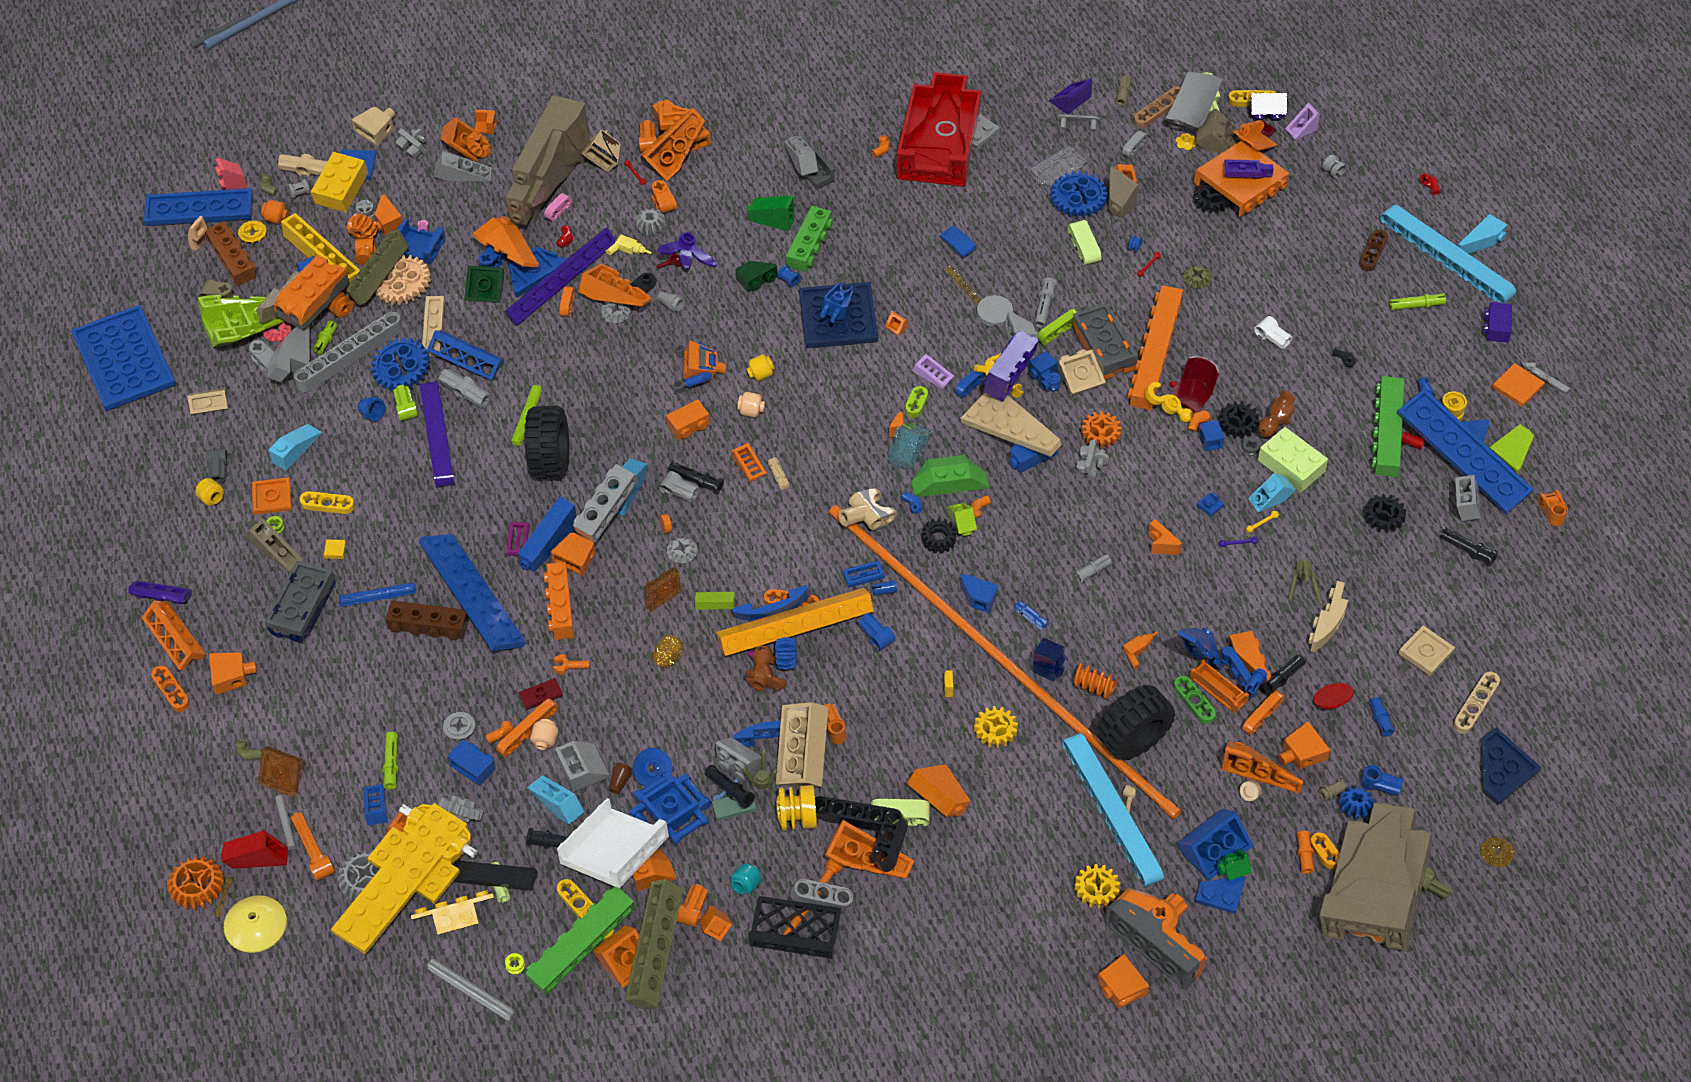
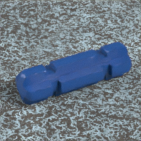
M1020 600L1015 604L1014 609L1018 613H1023L1022 616L1032 624L1036 623V627L1040 630L1047 627L1048 620L1040 617V614L1031 607H1026V603Z

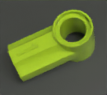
M397 386L393 392L400 421L418 417L409 386Z

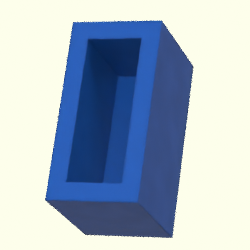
M462 740L447 756L449 766L479 787L496 770L494 759L491 755L482 753L475 744H469L465 740Z

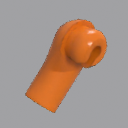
M886 135L879 137V147L871 151L875 158L889 151L890 140H888Z
M1205 410L1194 413L1188 430L1196 432L1200 423L1210 420V413Z
M504 721L501 724V728L486 734V739L491 744L508 735L514 727L510 721Z

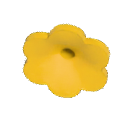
M1188 133L1182 134L1181 137L1176 138L1178 148L1191 150L1192 147L1197 146L1196 138Z

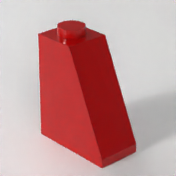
M263 830L224 842L221 858L222 862L232 869L286 866L288 848Z

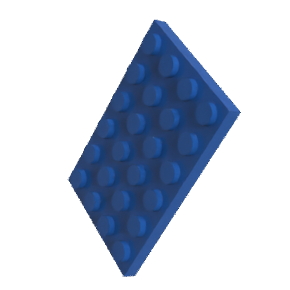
M141 305L71 329L105 411L176 385Z

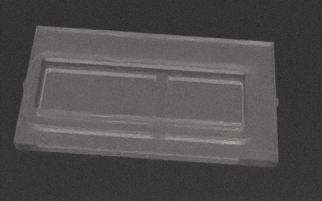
M1069 145L1030 168V172L1048 188L1054 184L1055 179L1059 180L1060 175L1065 177L1066 172L1071 174L1072 171H1076L1086 165L1088 161Z

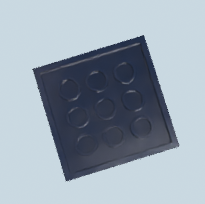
M871 282L844 284L843 291L853 286V293L844 319H837L835 323L830 322L831 317L828 314L824 319L820 317L824 296L835 285L799 288L806 348L878 342Z

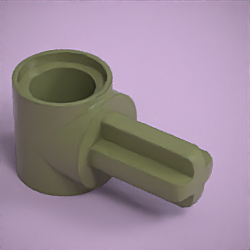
M1427 867L1421 893L1430 890L1442 898H1447L1451 888L1435 880L1433 870Z

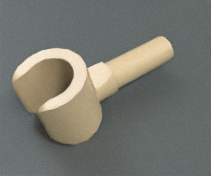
M1126 785L1122 795L1127 797L1125 807L1130 812L1136 790L1134 787Z

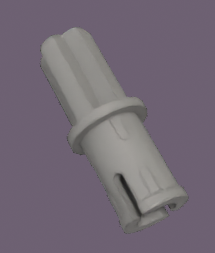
M1104 555L1094 562L1090 561L1088 565L1076 571L1075 576L1082 583L1087 578L1098 575V571L1110 565L1112 560L1109 555Z

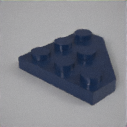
M1497 727L1482 738L1483 792L1499 805L1539 773L1541 766Z

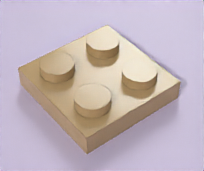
M1423 625L1403 645L1398 654L1431 676L1454 652L1455 647Z

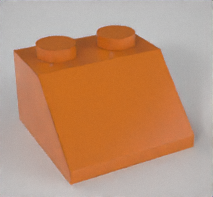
M624 925L592 950L601 965L622 988L629 984L639 939L636 929Z

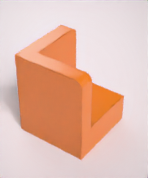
M475 110L476 124L474 130L480 133L494 134L497 124L496 112L494 110Z
M711 905L699 922L704 933L720 942L732 926L729 916Z

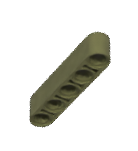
M398 229L392 230L387 234L347 287V292L357 305H362L370 299L408 248L409 243Z

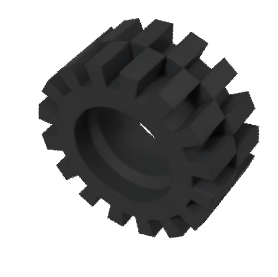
M938 518L937 521L931 519V523L927 521L926 526L924 525L922 530V544L924 543L925 548L928 547L929 552L933 549L935 554H937V551H940V554H943L944 550L949 552L950 548L952 549L956 543L955 526H952V522L947 524V519L941 521V518ZM942 532L946 535V538L937 540L932 538V534Z

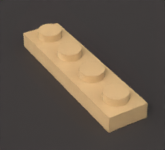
M426 296L422 340L426 350L434 331H443L444 296ZM437 339L433 349L441 351L442 341ZM428 351L429 357H440Z

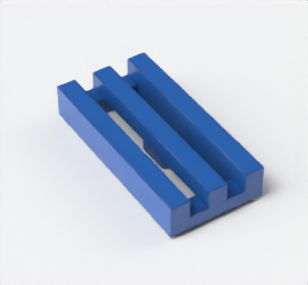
M879 560L842 570L848 588L885 578ZM875 567L878 568V569L871 570V571H868V572H867V571H864V570L871 569V568H875ZM860 572V574L849 576V574Z

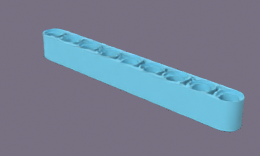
M1394 204L1381 214L1380 220L1382 223L1389 225L1388 227L1396 233L1402 234V237L1409 242L1415 243V246L1422 251L1428 252L1429 256L1438 262L1441 261L1445 267L1458 273L1457 275L1465 281L1471 282V285L1478 290L1484 291L1485 295L1494 301L1497 300L1499 303L1505 304L1516 294V289L1510 282L1400 206Z
M1078 733L1063 739V748L1069 753L1067 755L1072 764L1076 765L1078 769L1076 771L1081 780L1085 781L1087 785L1085 787L1089 794L1095 798V804L1100 813L1104 814V820L1108 827L1114 831V837L1119 846L1123 847V853L1127 860L1133 864L1135 874L1143 882L1142 886L1147 887L1163 880L1164 875L1160 865L1082 733Z

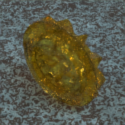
M1496 836L1488 838L1482 844L1481 855L1492 866H1507L1514 858L1515 850L1512 848V843L1509 844L1506 838L1501 839ZM1502 846L1501 852L1494 856L1495 849Z

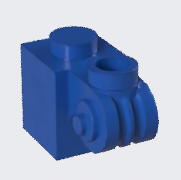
M1047 351L1029 361L1028 373L1032 379H1036L1040 383L1044 391H1057L1060 388L1061 377L1057 373L1058 362Z

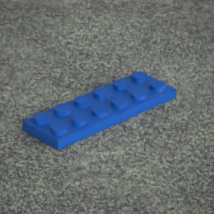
M252 188L146 195L144 223L145 226L194 223L199 216H202L205 222L251 219L253 191Z

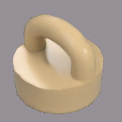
M1253 780L1244 782L1240 787V795L1246 801H1254L1262 794L1260 785Z

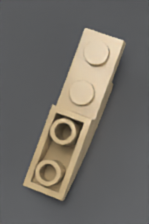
M1337 581L1336 587H1331L1329 599H1332L1331 604L1327 603L1325 611L1321 610L1320 616H1315L1313 628L1316 631L1315 633L1311 632L1308 644H1312V652L1317 651L1331 639L1344 618L1348 600L1341 598L1344 582Z

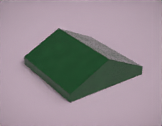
M468 265L464 301L500 303L504 286V268Z

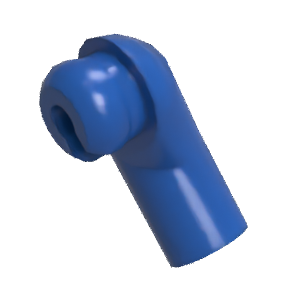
M904 491L901 499L910 503V509L913 513H920L923 509L921 498Z

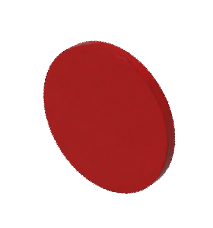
M1345 683L1329 684L1315 693L1314 703L1323 709H1335L1345 705L1352 699L1353 689Z

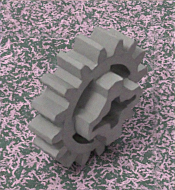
M452 795V798L449 799L441 797L439 803L441 808L466 822H470V819L481 820L484 812L482 809L475 807L476 802Z

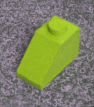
M964 502L946 507L952 525L956 528V533L966 536L972 534V531L977 530L973 507Z

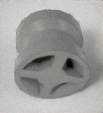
M362 200L356 204L357 214L362 213L372 219L375 217L374 206L371 201Z

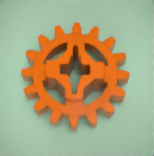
M1103 411L1100 412V415L1093 412L1092 417L1087 415L1086 420L1082 422V438L1086 439L1087 444L1090 443V440H1096V445H1099L1100 449L1103 448V445L1109 448L1110 443L1115 445L1116 441L1120 440L1122 433L1121 422L1116 421V416L1110 417L1109 412L1106 415L1103 414Z

